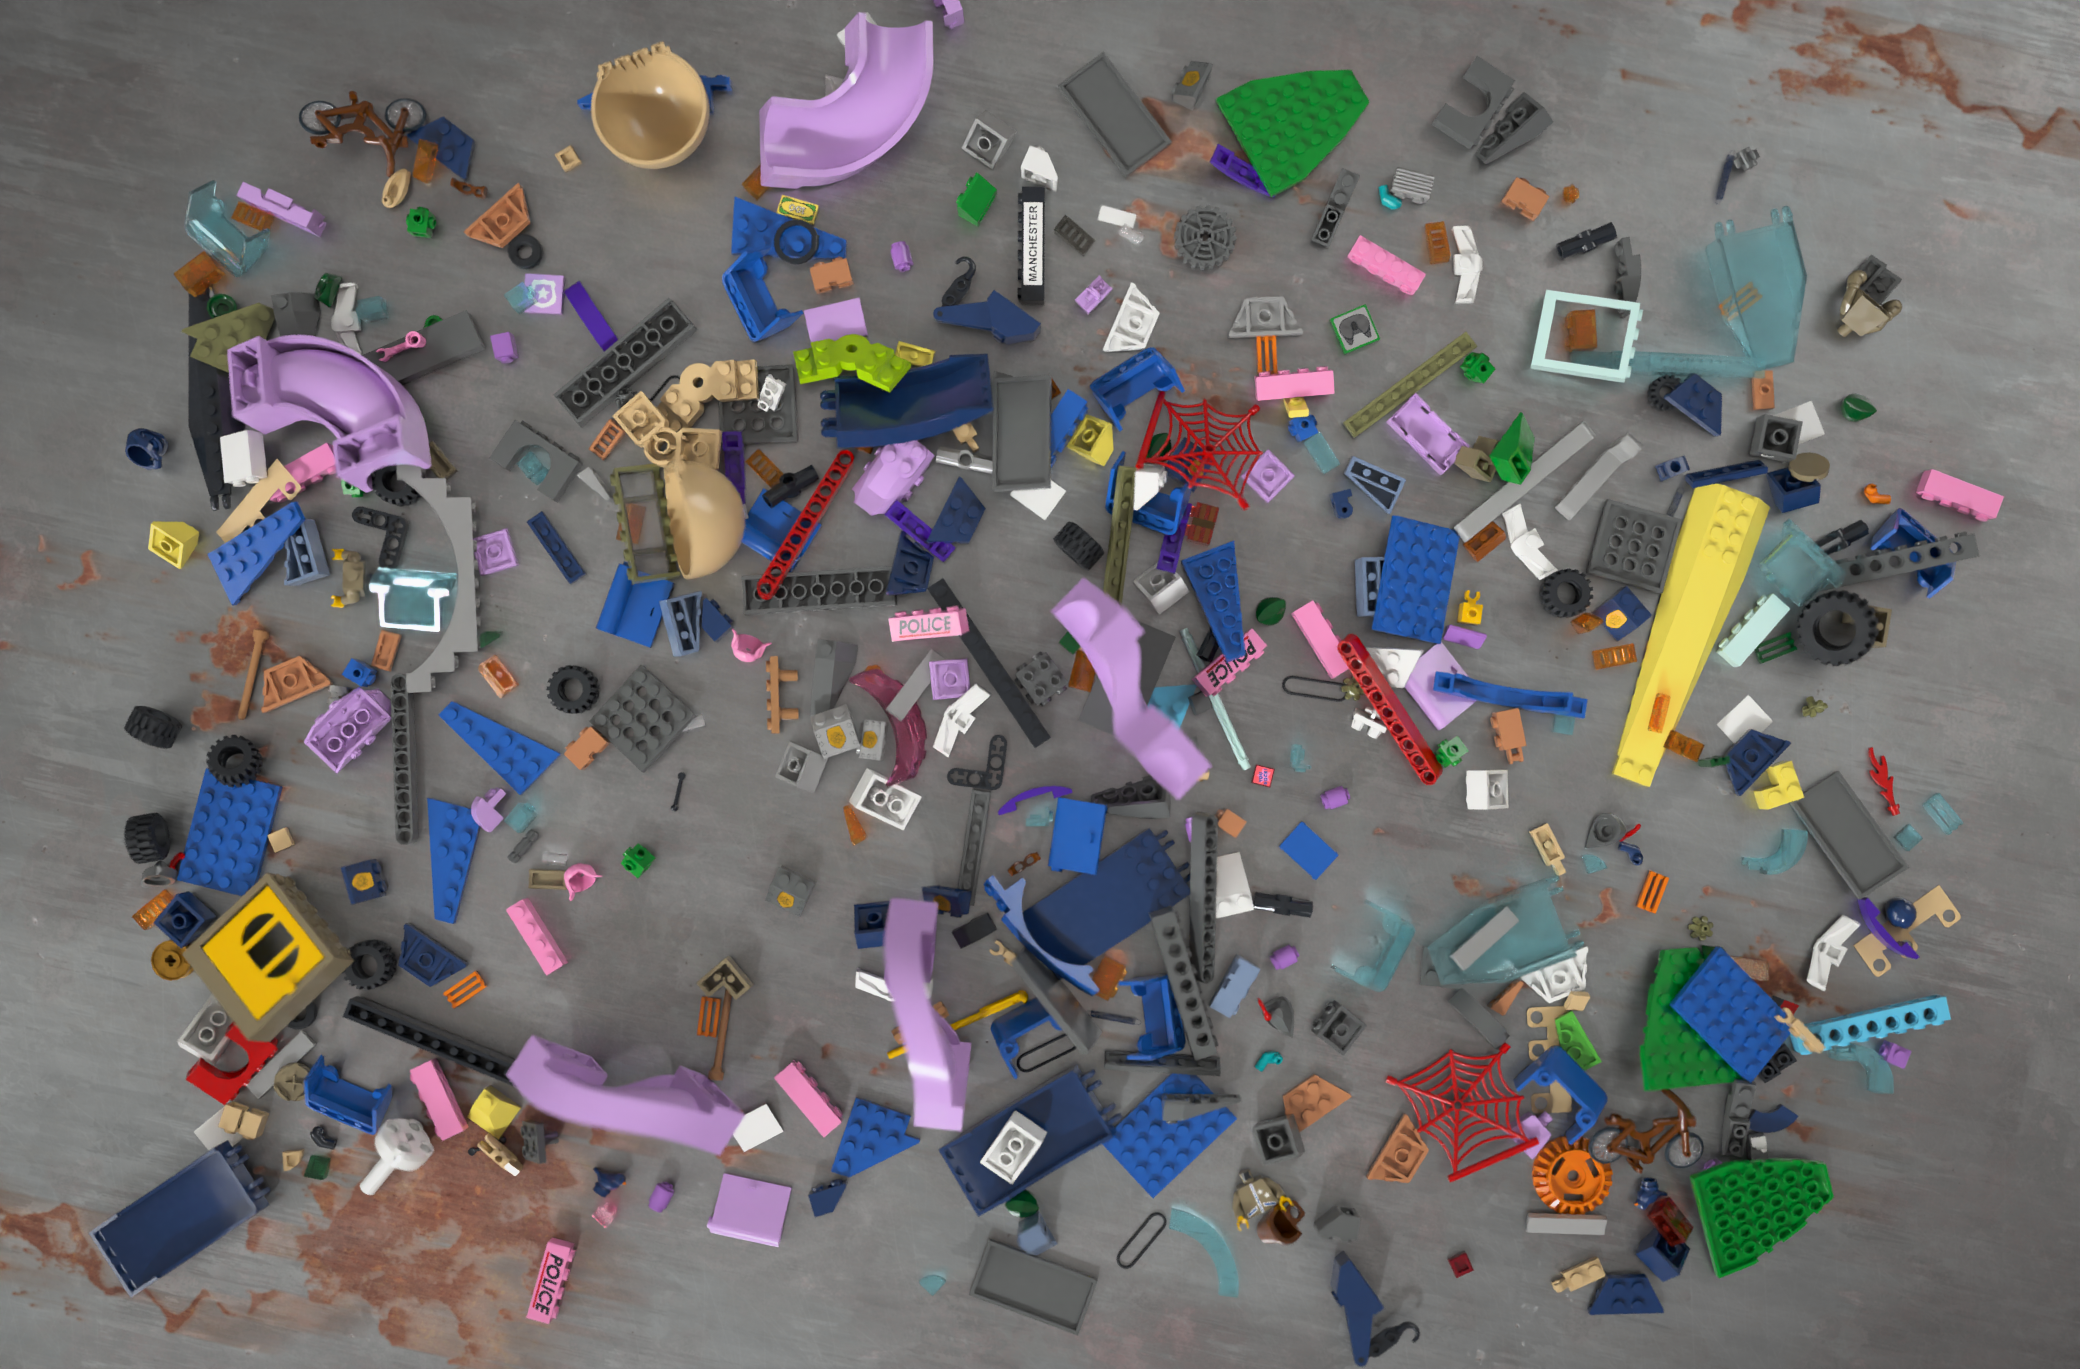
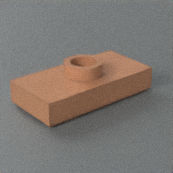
M1773 370L1751 372L1753 410L1774 409Z
M381 630L371 663L372 667L386 671L392 670L402 637L401 634Z

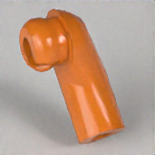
M1868 484L1864 488V494L1871 503L1890 504L1891 496L1879 494L1875 484Z

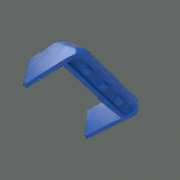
M770 245L746 250L722 275V282L749 338L753 342L763 340L790 327L804 314L802 310L790 313L785 308L778 310L763 281V277L767 272V264L763 257L772 249Z
M1153 347L1144 349L1090 384L1093 395L1108 419L1119 431L1123 430L1119 421L1126 414L1124 407L1155 387L1159 391H1168L1175 385L1181 393L1185 392L1175 368Z
M1122 451L1110 472L1105 508L1111 515L1113 513L1118 465L1124 466L1126 452ZM1187 481L1183 488H1174L1171 495L1158 492L1140 509L1133 510L1132 522L1167 535L1175 534L1190 499L1192 488L1188 487L1189 482Z
M1899 508L1873 536L1870 548L1873 551L1876 548L1880 550H1888L1890 548L1892 551H1895L1894 547L1907 545V548L1915 547L1914 543L1927 540V544L1934 543V538L1936 537L1905 510ZM1932 547L1930 555L1935 558L1938 552ZM1911 552L1910 560L1916 562L1918 556L1915 552ZM1956 562L1916 570L1917 581L1922 587L1928 588L1927 597L1929 599L1954 580Z
M1168 975L1140 976L1119 981V986L1131 985L1133 994L1135 996H1142L1146 1034L1141 1035L1137 1042L1139 1052L1127 1055V1059L1153 1060L1183 1050L1186 1043L1185 1030Z
M1037 997L995 1019L991 1024V1033L1014 1079L1018 1078V1071L1011 1059L1016 1057L1019 1052V1046L1015 1039L1047 1021H1050L1056 1030H1062Z
M1556 1045L1549 1047L1513 1079L1518 1092L1532 1080L1540 1086H1549L1556 1080L1582 1106L1576 1113V1123L1565 1131L1570 1145L1596 1123L1608 1100L1606 1092L1562 1047Z
M323 1055L319 1056L304 1079L305 1104L310 1109L365 1133L376 1134L392 1100L391 1084H388L386 1088L375 1089L373 1093L339 1079V1074L335 1067L325 1066Z

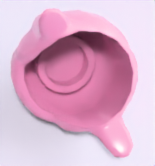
M732 628L734 636L731 647L735 657L741 661L754 662L762 657L765 648L772 644L771 642L763 644L759 639L751 635H738Z
M577 863L570 866L564 873L565 884L570 893L569 900H573L575 893L591 887L596 877H602V875H598L589 864Z

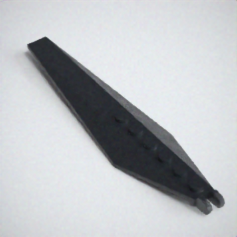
M208 271L189 274V327L212 319L207 311V303L215 294ZM189 336L188 427L209 496H211V509L213 511L219 510L220 496H222L223 507L230 509L232 484L224 483L220 437L244 431L245 423L233 417L229 373L190 357L197 338Z

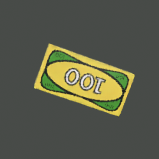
M782 195L777 213L791 219L804 220L814 225L819 206Z

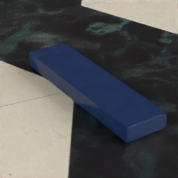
M1758 459L1689 473L1685 475V481L1692 488L1766 474L1768 473V467Z
M543 511L527 521L529 527L570 585L587 574Z

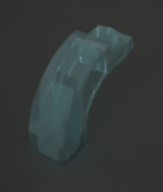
M1782 829L1781 843L1776 853L1767 858L1742 857L1741 865H1747L1748 869L1760 870V874L1766 875L1779 874L1789 870L1801 859L1805 852L1808 831Z
M1850 1043L1848 1048L1836 1047V1050H1829V1058L1842 1061H1858L1862 1064L1867 1076L1866 1090L1873 1093L1894 1094V1080L1891 1069L1880 1054L1855 1043Z

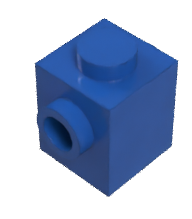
M351 658L342 675L361 687H368L374 683L377 670L359 659Z

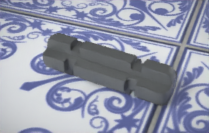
M529 830L526 837L522 838L507 858L512 863H517L521 858L520 856L524 855L533 844L532 841L538 838V833L534 830Z

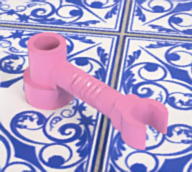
M411 331L406 335V342L391 348H379L376 352H385V356L379 360L387 362L393 355L409 348H423L426 345V339L420 333Z

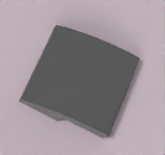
M1870 255L1858 269L1865 271L1867 274V279L1860 286V289L1881 305L1902 279L1886 269L1887 265Z

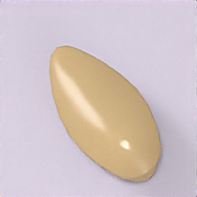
M407 169L397 171L387 181L382 195V203L385 207L397 206L406 196L411 173Z

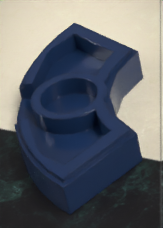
M1781 1104L1769 1112H1760L1753 1109L1748 1118L1750 1121L1749 1129L1762 1133L1778 1132L1790 1126L1799 1116Z

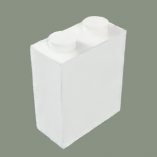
M245 430L220 437L224 483H231L234 487L246 486L245 483H258L260 479L267 478L263 433Z

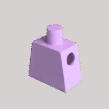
M1546 1111L1537 1118L1530 1112L1519 1117L1526 1137L1529 1139L1537 1137L1540 1143L1524 1151L1531 1159L1535 1158L1551 1137L1550 1132L1545 1127L1553 1119ZM1514 1120L1510 1123L1511 1130L1521 1134L1517 1120ZM1512 1138L1517 1145L1525 1142L1520 1138Z

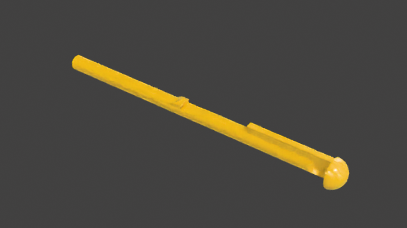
M1018 990L1017 993L979 1009V1012L950 1026L955 1031L1021 1001L1025 1004L1029 998L1028 994L1024 990ZM905 1045L887 1052L889 1059H892L907 1052Z

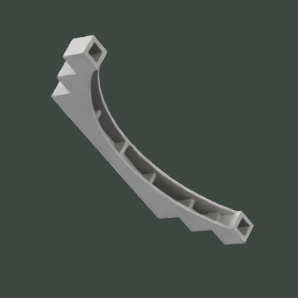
M396 464L397 480H403L415 489L438 515L449 536L456 559L458 575L457 596L450 623L442 639L429 657L412 673H406L407 693L431 692V688H435V677L431 676L430 672H455L454 668H458V656H454V652H475L481 647V636H477V628H480V617H476V609H479L480 605L479 598H475V590H479L478 578L475 579L474 571H478V561L474 559L473 552H477V541L473 540V533L476 532V521H472V513H475V502H471V497L447 498V494H450V483H446V478H422V475H425L424 468L409 464Z

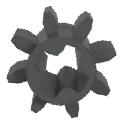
M1747 147L1736 153L1738 158L1734 160L1737 169L1743 168L1746 171L1758 164L1756 160L1760 155L1757 149L1751 150L1750 147Z
M631 388L621 389L618 395L615 396L617 407L622 408L638 392H632Z

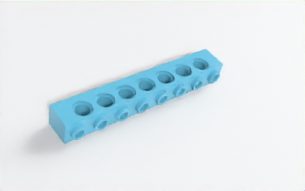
M1935 994L1803 1025L1812 1034L1816 1035V1038L1826 1047L1823 1051L1832 1049L1831 1046L1835 1045L1848 1046L1852 1041L1866 1042L1869 1041L1870 1037L1884 1038L1888 1036V1033L1892 1032L1901 1034L1907 1032L1906 1029L1910 1028L1918 1030L1926 1028L1925 1025L1928 1024L1941 1025L1944 1024V1021L1950 1020L1951 1016L1946 996ZM1928 1009V1015L1924 1017V1010ZM1909 1013V1019L1905 1021V1015ZM1890 1017L1891 1022L1889 1025H1886V1019ZM1871 1021L1872 1027L1868 1030L1867 1024ZM1852 1025L1853 1032L1849 1034L1848 1028ZM1834 1029L1835 1034L1830 1038L1829 1033ZM1792 1034L1789 1035L1793 1051L1801 1053V1055L1813 1053V1051L1810 1052L1803 1046V1041L1800 1037L1797 1038Z

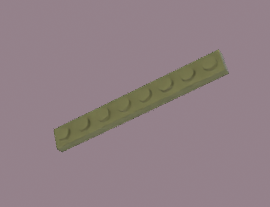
M1464 332L1343 423L1353 438H1356L1478 346L1468 333Z
M1118 465L1103 593L1122 606L1134 510L1135 472L1137 468Z

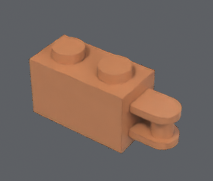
M1519 708L1492 713L1490 721L1497 735L1494 737L1496 747H1499V750L1506 751L1509 764H1513L1515 761L1523 762L1521 747L1527 745ZM1516 748L1517 753L1512 754L1511 749Z

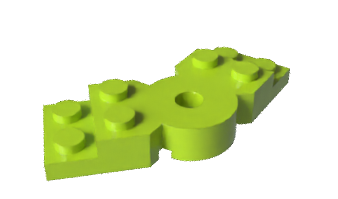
M857 334L845 335L837 341L825 339L811 342L812 348L793 351L800 384L838 377L842 369L856 370L859 379L891 392L911 368V362L896 356L893 349L880 343L870 344L865 337Z

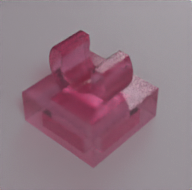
M608 1202L602 1208L599 1206L592 1214V1217L605 1228L613 1221L614 1218L612 1217L617 1212L616 1209L612 1213L606 1211V1207L609 1205Z

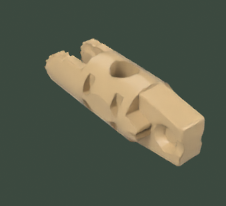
M490 1133L485 1136L486 1142L480 1141L477 1144L492 1160L514 1176L522 1170L523 1165L517 1160L518 1158Z

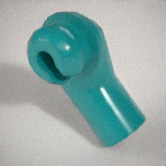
M1388 185L1378 187L1381 202L1384 206L1393 210L1401 207V199L1390 195Z
M1277 1051L1265 1052L1254 1067L1263 1072L1267 1064H1281L1283 1057Z

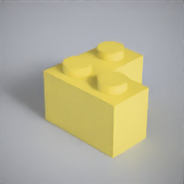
M1780 761L1771 764L1766 769L1771 785L1753 791L1759 809L1766 810L1804 798L1792 761Z

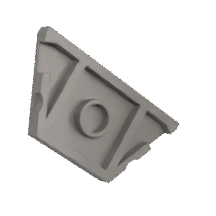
M1283 296L1255 297L1244 299L1228 337L1302 335L1303 330L1297 324L1295 316L1288 308V304Z

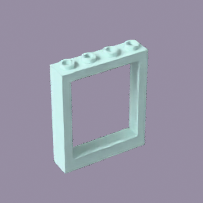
M1546 290L1531 369L1624 383L1626 377L1630 378L1632 366H1628L1629 358H1634L1636 347H1632L1633 340L1638 338L1639 328H1636V323L1641 321L1643 310L1639 309L1640 303ZM1556 300L1631 310L1619 370L1545 359Z

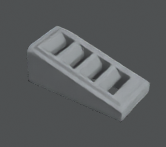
M587 467L577 475L605 500L614 501L612 494L593 468Z

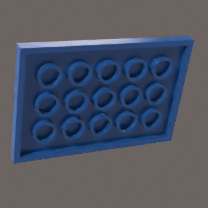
M1397 515L1392 516L1372 630L1441 644L1460 538L1455 530Z
M206 768L184 850L185 857L181 861L177 880L238 896H243L259 880L269 842L267 835L271 834L283 786L259 780L253 781L251 779L248 785L243 783L242 787L234 785L232 788L227 784H221L209 769Z
M1718 946L1715 947L1669 1004L1744 1080L1750 1083L1753 1082L1791 1034L1788 1030L1790 1027L1786 1023L1777 1021L1775 1015L1785 1018V1012Z
M1173 1073L1168 1075L1115 1126L1117 1131L1114 1137L1102 1144L1152 1198L1161 1192L1237 1120V1117L1227 1107L1178 1121L1176 1124L1166 1123L1162 1119V1094H1214L1197 1075Z

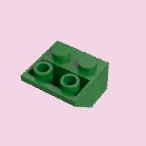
M976 172L974 177L971 176L966 183L967 189L964 194L960 193L956 203L958 216L978 227L997 196V189Z

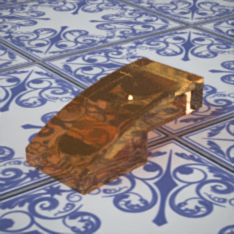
M1670 730L1663 747L1689 760L1698 762L1705 745L1677 731Z

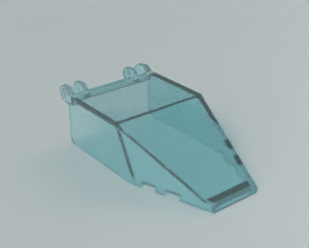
M1789 206L1782 208L1784 222L1780 223L1778 210L1772 209L1770 215L1773 225L1736 234V228L1732 219L1726 221L1727 236H1724L1722 223L1717 222L1715 224L1716 240L1706 246V254L1719 305H1722L1720 309L1723 320L1734 333L1733 336L1736 341H1739L1743 347V352L1755 371L1793 363L1795 359L1807 273L1793 222V214Z
M1547 877L1487 899L1429 945L1427 949L1441 985L1505 983L1576 957L1575 950L1584 946V942L1576 941L1569 945L1567 939L1578 936L1580 932L1575 930L1564 934L1550 897L1564 891L1563 887H1556L1549 891L1547 889L1551 886V883L1560 880L1559 877ZM1507 906L1518 918L1519 922L1466 970L1462 971L1450 955L1503 907Z

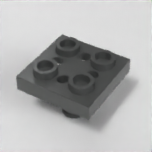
M530 1119L522 1121L521 1136L524 1138L523 1156L526 1160L538 1164L547 1163L545 1145L557 1144L559 1142V1139H555V1137H559L557 1131L544 1134L543 1123Z

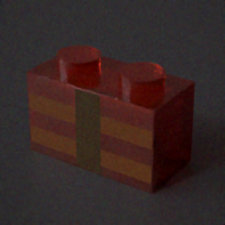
M1197 502L1195 506H1191L1189 517H1192L1191 524L1186 525L1184 533L1187 536L1186 541L1204 546L1210 545L1219 507Z
M1670 1197L1654 1202L1647 1215L1671 1247L1686 1242L1694 1228Z

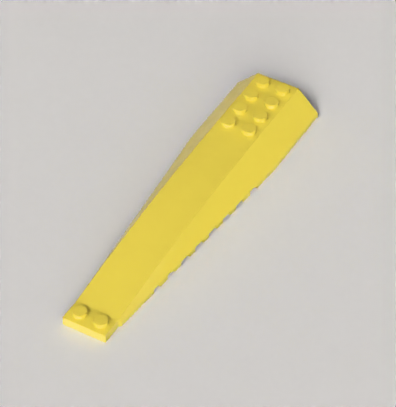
M1712 484L1694 489L1679 530L1664 590L1656 607L1655 619L1651 626L1649 641L1646 644L1645 656L1642 659L1641 671L1636 681L1635 693L1630 703V711L1627 714L1617 751L1618 757L1612 774L1650 787L1655 771L1745 579L1770 509L1760 498L1721 484Z

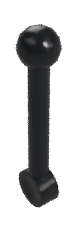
M683 772L678 774L679 782L674 803L671 806L673 812L678 810L677 803L682 782L686 778V774Z
M501 1136L498 1141L504 1144L507 1139ZM471 1147L468 1150V1154L473 1156L481 1149L479 1147Z

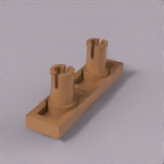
M770 656L769 661H766V672H770V680H766V691H770V699H767V711H771V718H767V730H771V734H778L779 722L781 720L798 719V708L779 707L778 684L784 681H797L798 675L797 670H780L778 668V656Z

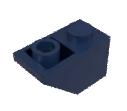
M705 598L703 600L702 628L714 642L718 643L734 628L731 624L733 620L727 613L723 615L719 611L720 605L714 599L710 601V599Z
M839 1178L831 1181L830 1185L823 1187V1184L812 1187L808 1197L815 1218L834 1212L848 1184L847 1179L842 1181Z

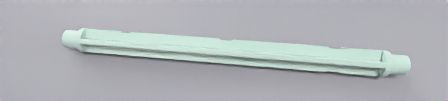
M1185 628L1179 632L1196 671L1199 673L1206 666L1204 661L1196 656L1198 648L1192 634L1189 633L1188 628ZM1219 694L1215 696L1209 695L1212 706L1238 760V764L1241 765L1243 771L1250 768L1249 758L1238 739Z

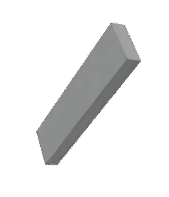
M930 649L886 708V711L902 721L931 682L929 662L945 659Z
M1507 906L1503 907L1450 955L1462 971L1466 970L1519 922L1518 918Z
M304 1030L301 1031L251 1079L246 1087L258 1099L262 1098L274 1086V1078L280 1068L289 1063H298L316 1043Z
M1528 1213L1526 1231L1527 1233L1604 1235L1607 1218L1605 1215Z

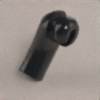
M315 1126L312 1132H310V1138L318 1147L334 1150L337 1141L324 1138L322 1136L323 1129Z

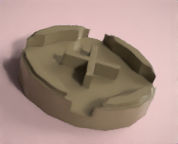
M1816 453L1798 454L1796 459L1789 463L1791 475L1798 480L1813 482L1814 479L1818 478L1819 480L1824 479L1830 469L1829 461L1824 456Z
M289 1063L281 1067L274 1078V1090L278 1096L286 1101L303 1100L305 1098L304 1079L311 1069L300 1063Z

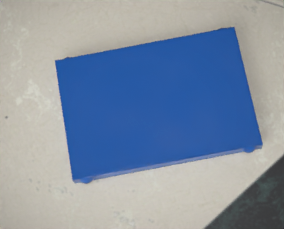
M1302 821L1279 845L1281 850L1287 853L1315 880L1338 857L1337 852L1329 847Z

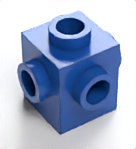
M1310 413L1309 416L1293 417V420L1289 421L1288 429L1291 435L1296 437L1297 442L1318 433L1316 428L1317 421L1314 415H1310Z

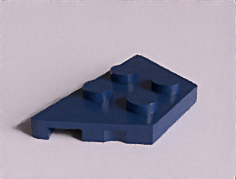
M444 116L406 135L464 181L468 180L467 172L469 165H471V153L474 150L475 140Z
M1697 374L1689 375L1672 392L1664 395V399L1712 435H1721L1722 393Z
M958 477L927 542H970L986 508L962 477Z
M902 530L898 537L886 590L887 595L925 592L929 584L934 556L925 551L917 542L913 543L906 537L907 533Z
M1749 729L1724 755L1730 757V764L1725 765L1736 795L1741 796L1791 745V742Z
M409 923L404 925V939L401 943L402 953L399 957L398 966L429 987L436 985L469 965Z
M1645 1274L1606 1275L1601 1288L1595 1294V1301L1587 1309L1589 1315L1664 1313V1309Z

